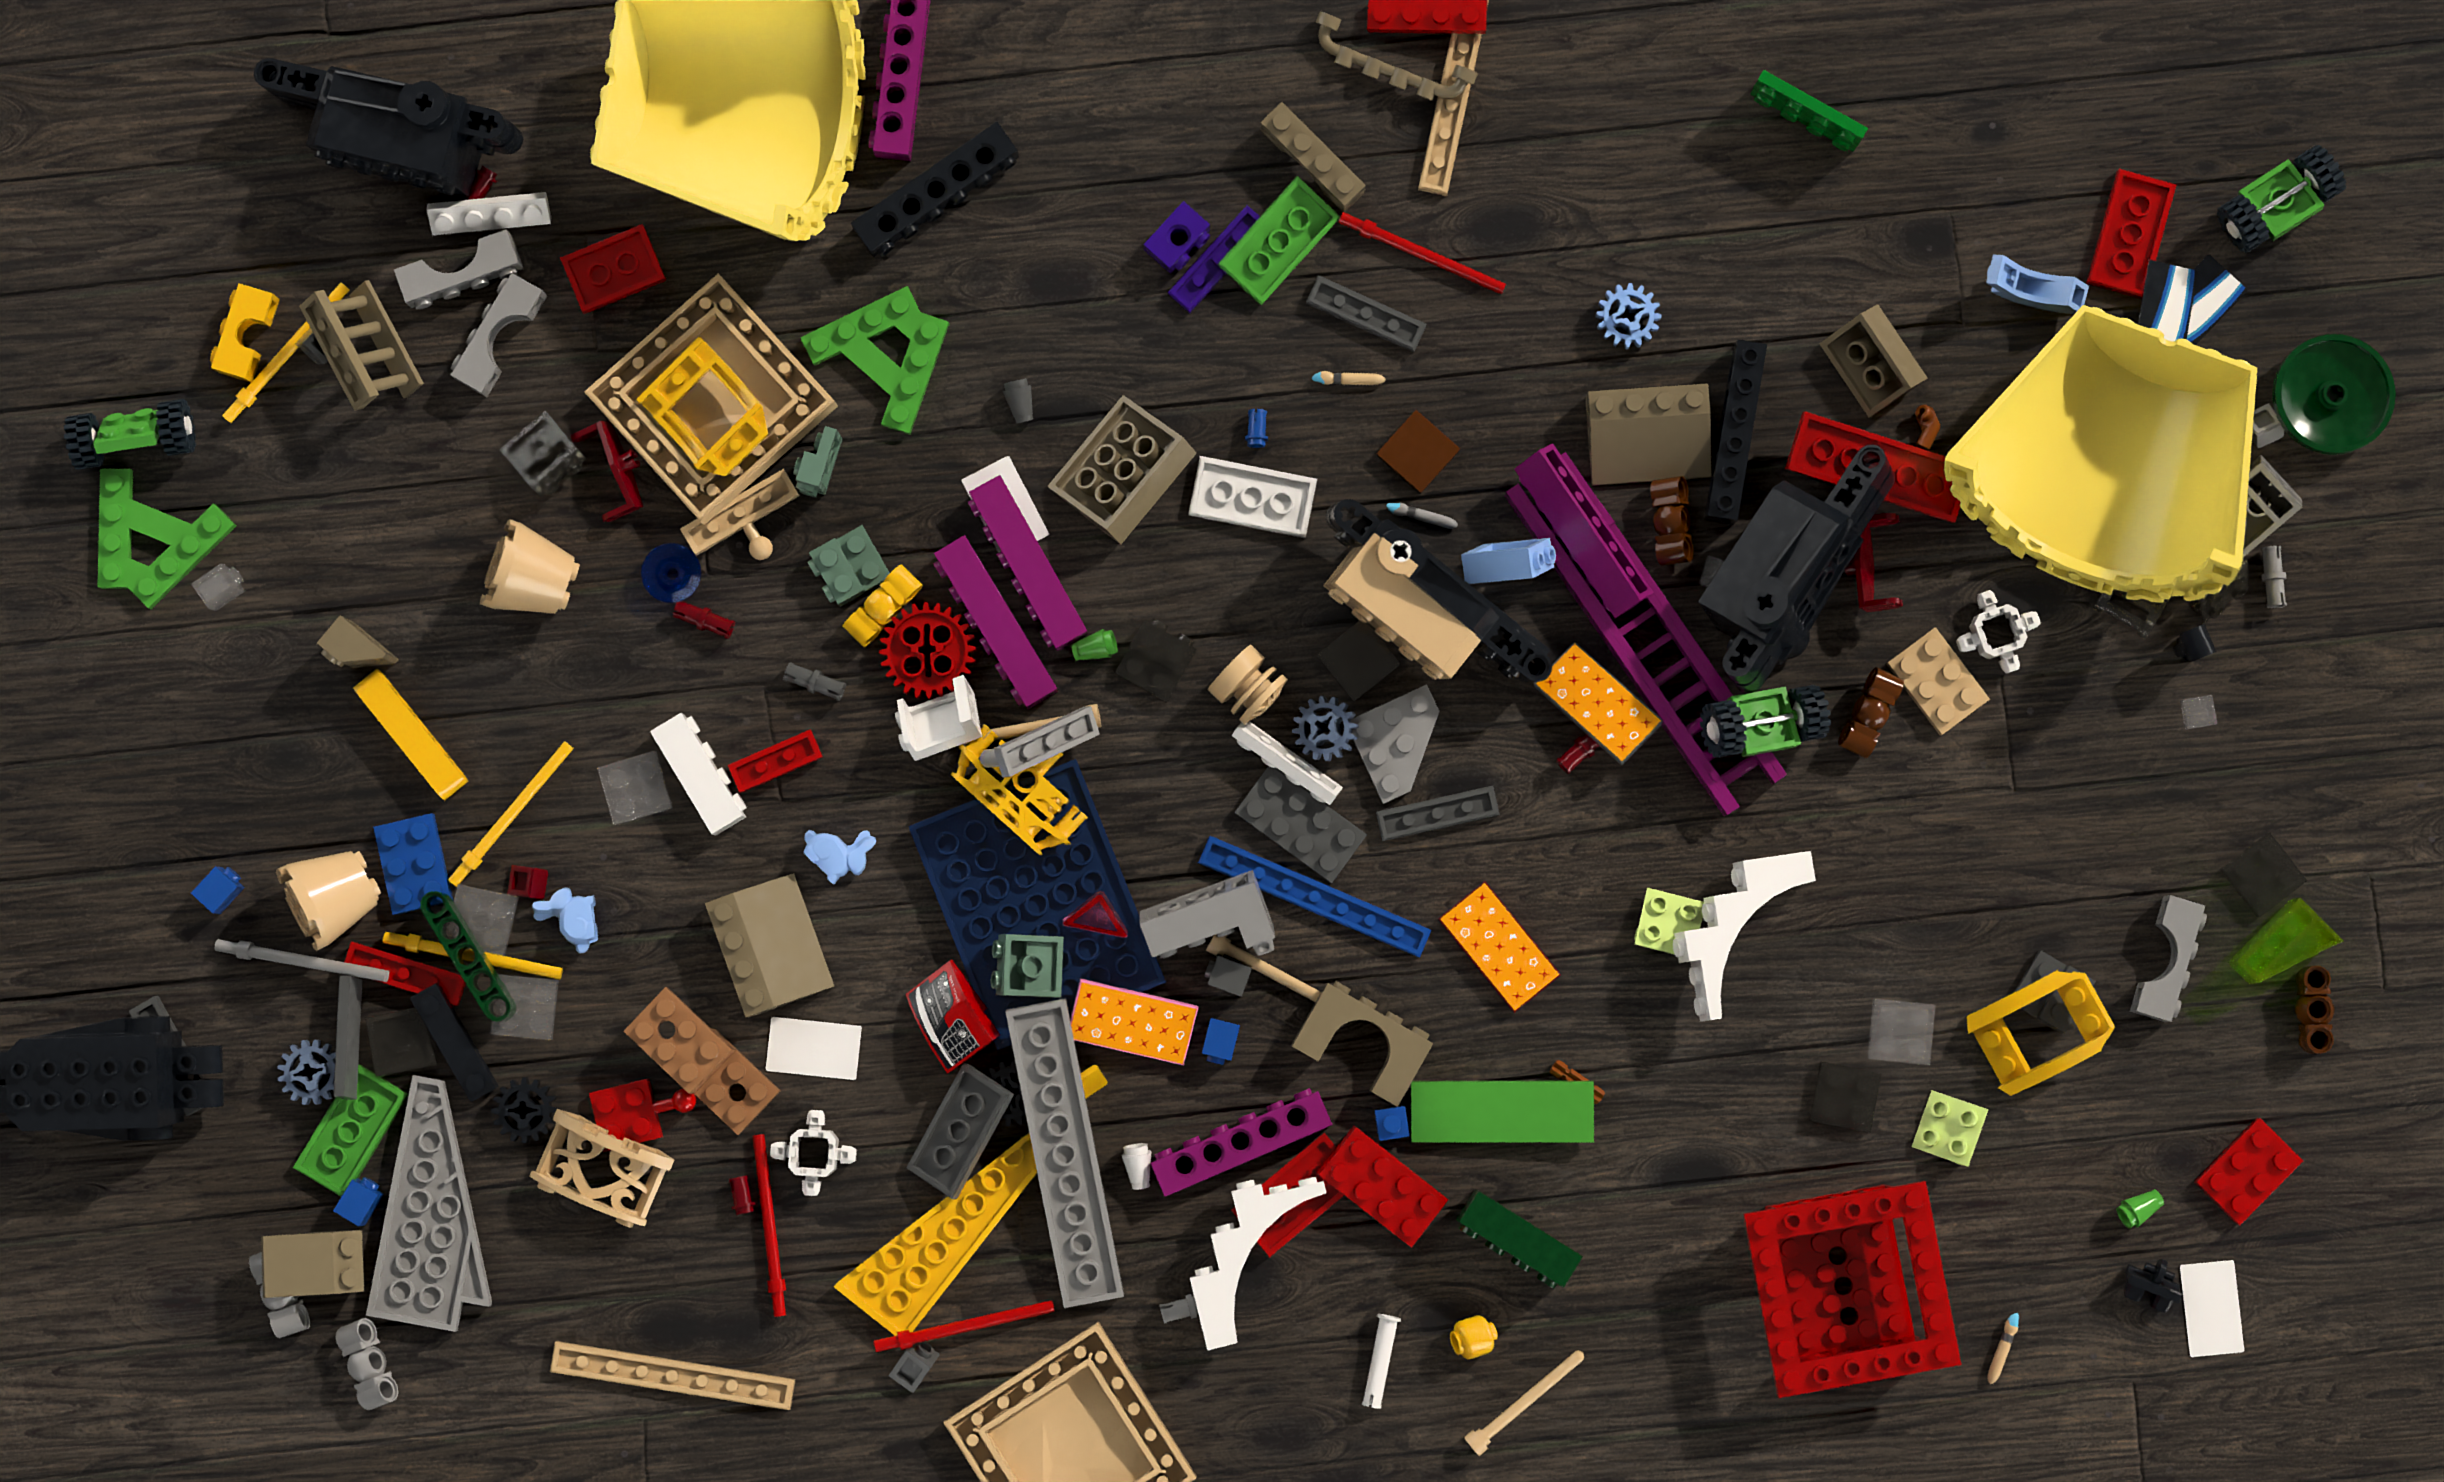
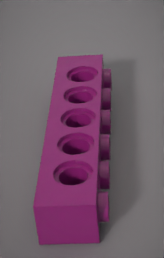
M887 0V3H891L890 14H885L883 22V32H887L886 43H881L880 61H884L883 72H878L876 79V90H880L879 101H874L872 118L877 119L876 129L871 130L869 136V148H873L874 155L877 158L911 161L931 0ZM905 5L915 8L910 16L900 15V9ZM901 34H907L911 36V40L906 45H898L896 43L897 37ZM904 63L908 67L903 74H895L892 72L894 65ZM894 92L904 94L903 100L899 103L889 102V96ZM890 121H897L900 123V128L896 132L890 133L885 130L886 124Z
M1308 1088L1294 1094L1295 1101L1284 1105L1283 1100L1266 1106L1267 1113L1256 1117L1255 1112L1238 1118L1240 1124L1229 1129L1227 1124L1210 1130L1212 1136L1201 1141L1199 1136L1182 1142L1184 1148L1173 1153L1172 1149L1168 1148L1154 1154L1156 1160L1151 1162V1166L1164 1196H1168L1331 1126L1332 1122L1319 1092L1312 1093L1311 1089ZM1299 1108L1303 1110L1305 1120L1301 1125L1293 1126L1288 1122L1287 1115L1291 1109ZM1271 1120L1276 1123L1277 1132L1273 1137L1266 1138L1261 1135L1259 1127L1263 1121ZM1244 1132L1248 1135L1249 1145L1245 1149L1239 1150L1232 1145L1231 1139L1235 1133ZM1216 1144L1220 1147L1221 1157L1217 1161L1211 1162L1204 1157V1148L1207 1145ZM1188 1156L1192 1159L1193 1169L1189 1173H1181L1177 1170L1176 1161L1179 1157Z

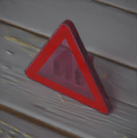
M1097 891L1067 915L1062 922L1067 927L1122 938L1128 936V930L1103 891Z

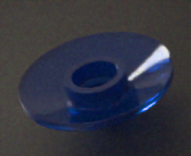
M667 543L654 548L646 556L641 570L642 582L648 593L657 600L666 603H677L689 598L697 590L702 575L701 565L697 556L689 548L676 543ZM672 569L678 571V577L674 580L668 578V572Z

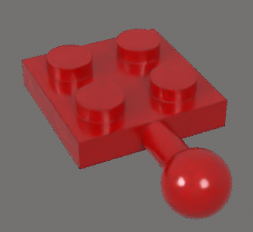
M649 1078L589 1093L596 1125L609 1130L608 1135H613L622 1141L625 1137L638 1143L663 1137L658 1113L673 1109L686 1113L691 1111L696 1105L695 1094H689L684 1089L676 1091L672 1098L655 1102ZM604 1148L602 1152L610 1151V1149Z

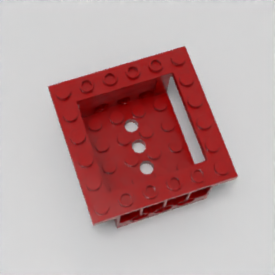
M1926 1181L1898 1186L1877 1185L1765 1206L1766 1210L1743 1214L1778 1398L1961 1365ZM1903 1217L1926 1335L1925 1339L1914 1334L1892 1220L1895 1218ZM1833 1247H1841L1845 1252V1258L1839 1264H1833L1829 1260V1251ZM1839 1277H1847L1851 1283L1850 1290L1845 1294H1838L1834 1288L1835 1281ZM1846 1307H1852L1856 1311V1319L1851 1324H1844L1840 1319V1313Z

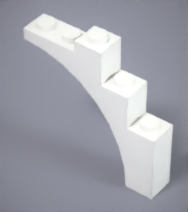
M1811 851L1732 863L1731 880L1737 888V893L1703 898L1702 915L1708 923V928L1674 933L1673 951L1675 956L1678 957L1679 963L1691 962L1689 978L1691 984L1695 986L1696 998L1694 999V1009L1700 1017V1022L1722 1019L1720 993L1723 970L1730 948L1743 925L1757 909L1774 896L1794 886L1816 881Z
M1316 1177L1299 1180V1187L1287 1189V1185L1283 1184L1269 1188L1270 1194L1264 1195L1261 1184L1255 1185L1253 1179L1237 1183V1190L1231 1191L1240 1227L1234 1228L1233 1223L1215 1227L1217 1233L1211 1234L1219 1270L1213 1271V1267L1208 1266L1194 1270L1196 1276L1190 1277L1207 1350L1237 1343L1234 1321L1235 1293L1241 1270L1252 1247L1264 1231L1282 1214L1303 1201L1325 1194L1324 1181L1317 1182Z

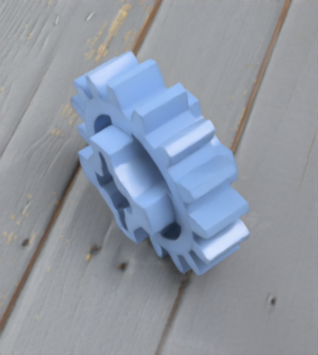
M1632 283L1628 284L1626 290H1623L1620 284L1615 287L1616 293L1613 294L1608 290L1605 293L1608 301L1600 300L1598 304L1604 310L1596 313V318L1603 319L1597 328L1598 330L1606 329L1603 338L1606 340L1612 336L1614 338L1613 346L1615 347L1620 341L1624 342L1625 349L1629 348L1631 342H1634L1637 348L1641 347V339L1643 338L1649 342L1652 339L1649 331L1657 332L1659 328L1653 322L1661 319V314L1654 313L1660 304L1659 302L1651 303L1654 294L1651 292L1645 296L1643 294L1644 286L1642 285L1636 291L1633 290ZM1630 298L1637 299L1642 304H1637L1631 301ZM1616 301L1618 311L1609 316V309ZM1625 310L1629 314H1636L1632 322L1628 318H1621ZM1648 316L1647 325L1641 331L1639 321ZM1615 328H1620L1626 331L1627 335L1618 332L1617 330H1615Z

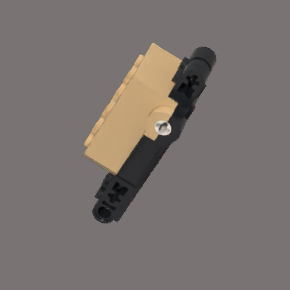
M1353 499L1342 500L1328 508L1326 521L1328 526L1337 533L1334 538L1347 548L1349 546L1353 547L1323 585L1329 590L1328 595L1339 604L1345 603L1353 610L1351 613L1361 622H1368L1375 627V633L1382 639L1396 644L1399 647L1398 651L1410 661L1414 659L1423 666L1421 668L1422 671L1434 680L1437 678L1439 680L1451 679L1473 650L1485 660L1489 661L1491 659L1500 665L1498 670L1510 680L1514 678L1522 682H1540L1550 676L1552 662L1547 656L1550 649L1427 551L1415 533L1408 529H1400L1389 519L1379 520ZM1346 510L1348 512L1346 514L1348 520L1343 522L1341 519L1343 513L1341 511ZM1498 642H1500V643H1510L1509 648H1508V646H1506L1505 644H1504V645H1496V644H1497ZM1531 660H1533L1536 666L1533 674L1528 669V664Z

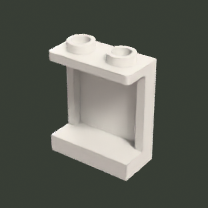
M964 675L952 679L954 692L945 694L943 697H937L912 707H908L903 698L897 700L898 712H895V718L899 728L902 729V734L898 735L902 749L909 751L915 761L982 737L975 694Z

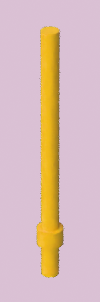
M340 282L328 296L330 302L342 300L350 289ZM307 321L246 389L243 387L236 394L237 399L222 415L228 422L232 423L246 406L250 407L257 400L255 396L299 348L295 343L310 329Z
M566 741L562 743L472 851L468 850L461 858L463 862L449 877L448 881L458 887L472 869L476 870L483 862L481 858L571 753L574 749Z
M386 931L384 933L383 943L404 947L408 952L419 953V951L449 957L443 945L439 942L422 939V936L411 933L408 936ZM466 949L462 954V960L474 961V951ZM485 952L489 961L495 967L558 980L562 977L563 968Z

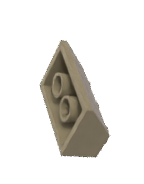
M1878 304L1860 313L1820 343V346L1869 418L1928 379Z

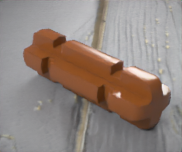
M1556 1060L1549 1071L1550 1074L1558 1079H1563V1081H1589L1572 1068L1571 1070L1568 1069V1065L1560 1060ZM1595 1085L1594 1104H1598L1604 1097L1605 1092Z

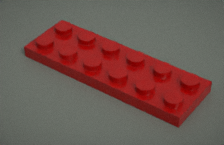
M1806 411L1802 412L1785 470L1836 486L1857 452L1866 445H1877L1883 449L1895 474V482L1883 501L1944 521L1956 522L1961 502L1950 491L1953 484L1952 480L1946 481L1944 471L1946 456Z

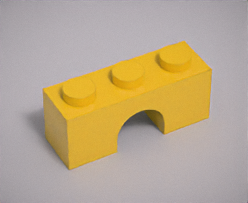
M238 283L237 289L232 291L229 298V307L231 308L228 317L224 318L220 325L219 334L221 338L219 344L213 348L210 356L211 368L213 370L250 383L254 380L261 354L245 347L243 335L246 329L254 324L271 327L280 300L273 293Z

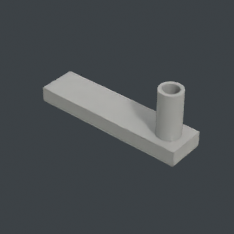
M1091 706L1079 708L1000 746L986 749L981 753L980 761L984 767H999L1002 777H1010L1098 736L1100 733Z

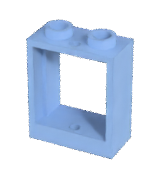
M1550 538L1483 544L1461 554L1464 579L1468 584L1534 578L1554 568L1556 552L1554 547L1551 546Z

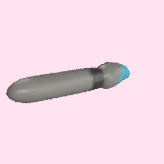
M1388 503L1386 505L1388 510L1397 516H1406L1447 529H1453L1458 526V523L1450 517L1415 507H1408L1404 503Z

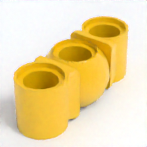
M902 564L897 566L880 584L881 587L870 594L865 600L864 606H860L843 624V627L863 647L868 646L886 627L885 625L892 620L891 618L901 611L902 606L906 605L923 587Z

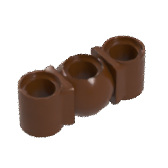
M1683 476L1653 480L1650 486L1653 501L1652 507L1658 508L1654 513L1653 523L1655 531L1660 535L1655 536L1657 561L1661 566L1691 562L1694 555L1692 537L1690 534H1686L1690 529V515L1685 507L1689 505L1687 481Z
M1878 667L1872 669L1861 691L1865 695H1862L1857 700L1852 710L1853 720L1848 719L1847 724L1841 731L1838 739L1840 747L1863 758H1868L1871 755L1881 734L1877 731L1886 724L1890 715L1889 705H1895V701L1902 692L1904 680Z
M2318 965L2303 967L2296 975V984L2299 987L2297 995H2301L2295 1007L2296 1016L2302 1024L2298 1025L2301 1032L2299 1044L2305 1052L2312 1054L2326 1053L2332 1048L2334 1043L2333 1034L2331 1033L2333 1025L2329 1024V1022L2333 1018L2335 1009L2332 1000L2327 995L2331 994L2329 988L2331 977L2326 968ZM2312 971L2319 977V983L2314 988L2309 985L2307 980L2309 973ZM2314 1001L2320 1006V1014L2316 1018L2312 1017L2309 1012V1006ZM2314 1032L2319 1033L2322 1038V1043L2318 1048L2313 1047L2310 1041Z

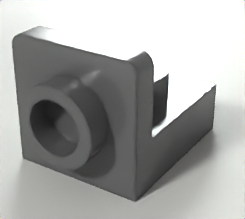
M927 1342L912 1344V1348L906 1349L889 1374V1377L914 1393L940 1354Z

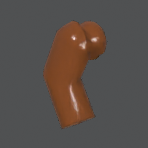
M1923 404L1918 406L1915 411L1916 419L1922 430L1916 446L1929 451L1940 430V422L1933 408Z

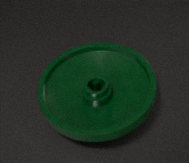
M2327 334L2314 337L2292 350L2280 364L2274 378L2272 390L2274 410L2285 432L2301 446L2317 453L2329 455L2356 451L2376 439L2391 419L2396 397L2394 379L2383 357L2367 343L2341 334Z

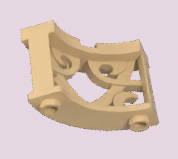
M557 1109L552 1119L556 1122V1125L536 1171H531L530 1174L531 1178L539 1182L537 1187L548 1193L557 1192L592 1209L616 1217V1222L626 1227L632 1228L634 1224L645 1226L647 1223L645 1218L666 1170H671L674 1159L659 1149L625 1137L622 1141L613 1135H608L609 1130L596 1125L581 1115ZM567 1139V1149H562ZM585 1140L591 1142L592 1151L590 1153L578 1152V1149H585L583 1146ZM604 1148L610 1149L609 1160L611 1168L621 1179L607 1186L591 1189L583 1176L579 1160L592 1159L599 1155ZM559 1155L566 1156L568 1162H562L556 1166L563 1169L564 1174L562 1178L552 1175ZM621 1157H627L630 1160V1165L624 1167L626 1170L631 1171L629 1174L623 1171L618 1164ZM653 1166L646 1184L640 1182L638 1179ZM573 1179L577 1189L567 1183ZM630 1185L642 1191L635 1210L626 1208L621 1203L623 1197H629L632 1201L634 1200V1193L627 1188ZM611 1195V1203L598 1199Z

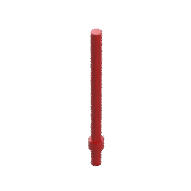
M1343 212L1338 222L1360 232L1359 235L1370 240L1372 237L1501 295L1506 286V283L1376 226L1377 223L1368 219L1363 221Z
M765 1134L752 1135L770 1278L767 1281L768 1293L772 1295L774 1317L786 1316L783 1292L786 1291L785 1279H782Z
M1050 1300L909 1332V1329L899 1331L896 1336L874 1340L873 1342L876 1352L900 1347V1350L912 1348V1344L1055 1312L1053 1301Z

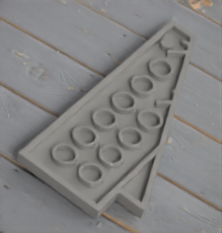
M412 1075L366 1316L456 1332L458 1331L463 1302L489 1307L492 1304L445 1081Z

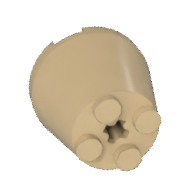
M509 519L504 527L508 534L505 537H501L500 541H498L484 582L485 588L489 590L488 594H482L480 605L492 609L554 614L558 609L565 610L570 597V593L566 592L569 581H575L580 564L574 562V556L527 526Z
M348 851L289 863L276 869L280 884L285 882V899L304 936L313 937L315 942L312 943V946L316 951L331 944L377 906L378 895L381 892L374 878L368 879L364 870L367 868V865L359 851L354 854Z

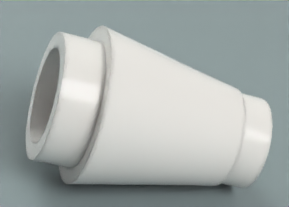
M1138 1143L1123 1147L1124 1154L1121 1156L1132 1189L1139 1190L1150 1187L1151 1151L1148 1150V1145L1146 1143Z

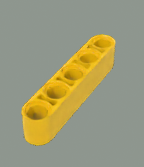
M379 669L374 670L353 687L357 695L444 801L468 782L463 772Z

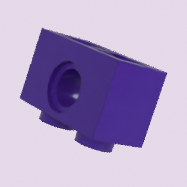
M1183 201L1143 244L1144 251L1170 274L1175 269L1180 271L1191 258L1188 254L1195 247L1200 249L1209 240L1210 224ZM1182 233L1188 240L1184 245L1177 246L1171 242L1172 236Z

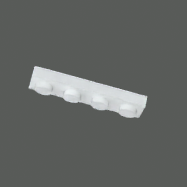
M546 192L427 204V214L432 235L551 224V213Z
M1241 722L1232 734V737L1237 739V743L1242 748L1257 753L1266 765L1281 770L1286 774V778L1290 782L1305 787L1310 791L1311 796L1319 802H1326L1331 805L1343 788L1251 722L1246 725Z

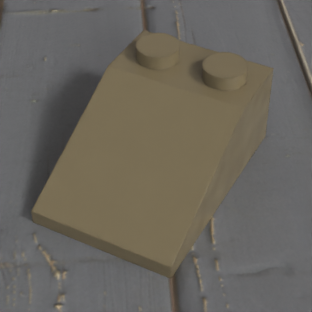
M362 1230L261 1236L263 1298L364 1292Z

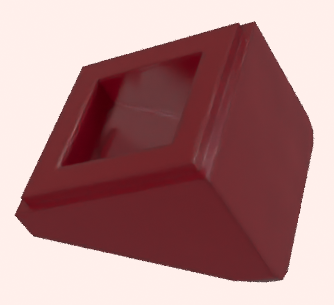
M512 865L507 895L544 899L548 870Z

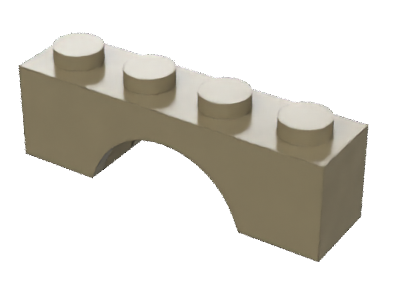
M1283 102L1261 121L1260 131L1280 151L1287 153L1312 176L1322 192L1342 212H1346L1365 193L1366 185Z

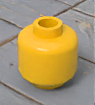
M1480 1315L1458 1321L1454 1325L1453 1331L1450 1332V1340L1457 1355L1461 1354L1468 1360L1490 1353L1494 1348V1340L1498 1338L1494 1324L1492 1322L1488 1323Z

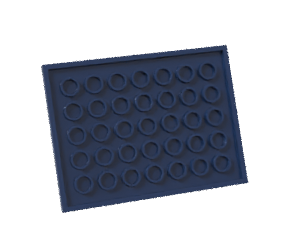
M1076 759L1049 769L1043 776L1070 801L1067 806L1064 804L1061 807L1063 810L1060 813L1057 812L1054 815L1055 819L1050 823L1053 827L1072 808L1073 804L1080 811L1072 820L1081 811L1088 817L1068 838V841L1071 842L1069 845L1062 843L1052 848H1045L1041 850L1043 855L1040 856L978 799L908 826L971 985L987 1007L984 1010L985 1014L1000 1033V1036L994 1040L997 1050L1012 1045L1006 1010L1066 998L1069 1017L1071 1018L1080 978L1137 992H1144L1166 983L1156 956L1152 957L1140 926L1139 913ZM1035 776L1019 781L1020 787L1025 789L1031 788L1035 783ZM1014 784L1006 787L1021 802L1028 796L1020 793ZM1032 803L1027 806L1043 822L1047 819ZM1041 829L1033 840L1036 843L1046 839L1051 834ZM1097 895H1102L1127 936L1120 937L1064 925V922ZM1100 902L1073 922L1117 931ZM998 934L1063 937L1061 997L996 995V989L991 987V974L993 971H997V958L992 956V945L994 940H998Z

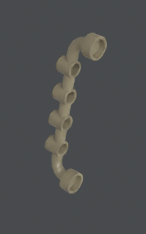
M1319 11L1315 23L1320 25L1318 33L1319 43L1326 52L1336 56L1335 63L1351 69L1354 63L1363 67L1362 74L1378 79L1380 74L1390 77L1389 84L1403 90L1406 89L1407 85L1418 88L1416 95L1433 101L1435 95L1447 99L1457 97L1464 91L1468 83L1474 85L1477 78V72L1456 65L1452 74L1453 77L1457 78L1455 84L1449 87L1440 85L1432 80L1417 76L1404 69L1394 67L1332 42L1330 32L1331 30H1338L1341 19Z

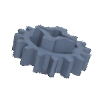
M1320 696L1318 704L1313 699H1309L1310 707L1308 709L1300 707L1299 710L1303 714L1302 717H1294L1293 719L1296 723H1299V728L1292 730V733L1300 735V738L1295 742L1296 745H1305L1302 753L1308 755L1313 751V759L1318 761L1322 754L1325 761L1328 762L1331 761L1332 754L1337 758H1342L1341 750L1351 751L1352 747L1348 744L1349 740H1357L1358 738L1352 734V730L1359 728V724L1351 723V719L1356 714L1354 712H1345L1348 708V704L1345 702L1337 706L1338 698L1332 697L1328 703L1325 696ZM1322 709H1332L1331 712L1329 711L1324 716L1316 713ZM1342 721H1343V723H1344V733H1343V735L1341 734V731H1340V723H1341ZM1308 723L1310 724L1311 734L1309 736L1307 734ZM1322 723L1329 724V734L1322 733ZM1325 742H1331L1335 744L1333 747L1330 748H1319V746H1322Z
M302 1040L301 1048L297 1045H291L292 1054H282L286 1064L278 1065L277 1067L284 1071V1075L277 1078L278 1081H285L287 1084L282 1089L283 1093L292 1091V1101H297L302 1097V1105H309L311 1098L315 1105L321 1104V1096L326 1100H331L333 1097L330 1091L334 1090L335 1052L330 1053L332 1045L325 1044L321 1048V1040H314L312 1046H310L308 1040ZM314 1052L321 1054L327 1060L328 1063H322L321 1061H319L317 1059V1054H315ZM299 1058L300 1063L298 1064L297 1068L293 1070V1066L296 1060ZM311 1068L323 1069L313 1074L312 1077L300 1076V1074L306 1073ZM330 1074L327 1084L323 1087L322 1082ZM295 1082L303 1083L308 1092L300 1089Z

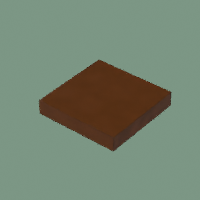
M1415 410L1376 455L1421 494L1456 456L1460 448L1419 411Z

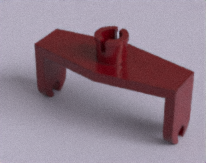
M599 421L572 434L570 437L572 442L577 443L600 434L609 466L626 501V504L601 516L603 522H610L644 507L632 469L640 467V460H633L638 457L633 449L628 450L626 453L624 452L611 422Z
M1896 513L1873 515L1860 535L1863 543L1850 561V566H1847L1845 569L1848 577L1856 575L1859 608L1866 612L1896 609L1903 606V600H1900V598L1874 600L1875 568L1870 528L1898 523L1899 515H1896Z

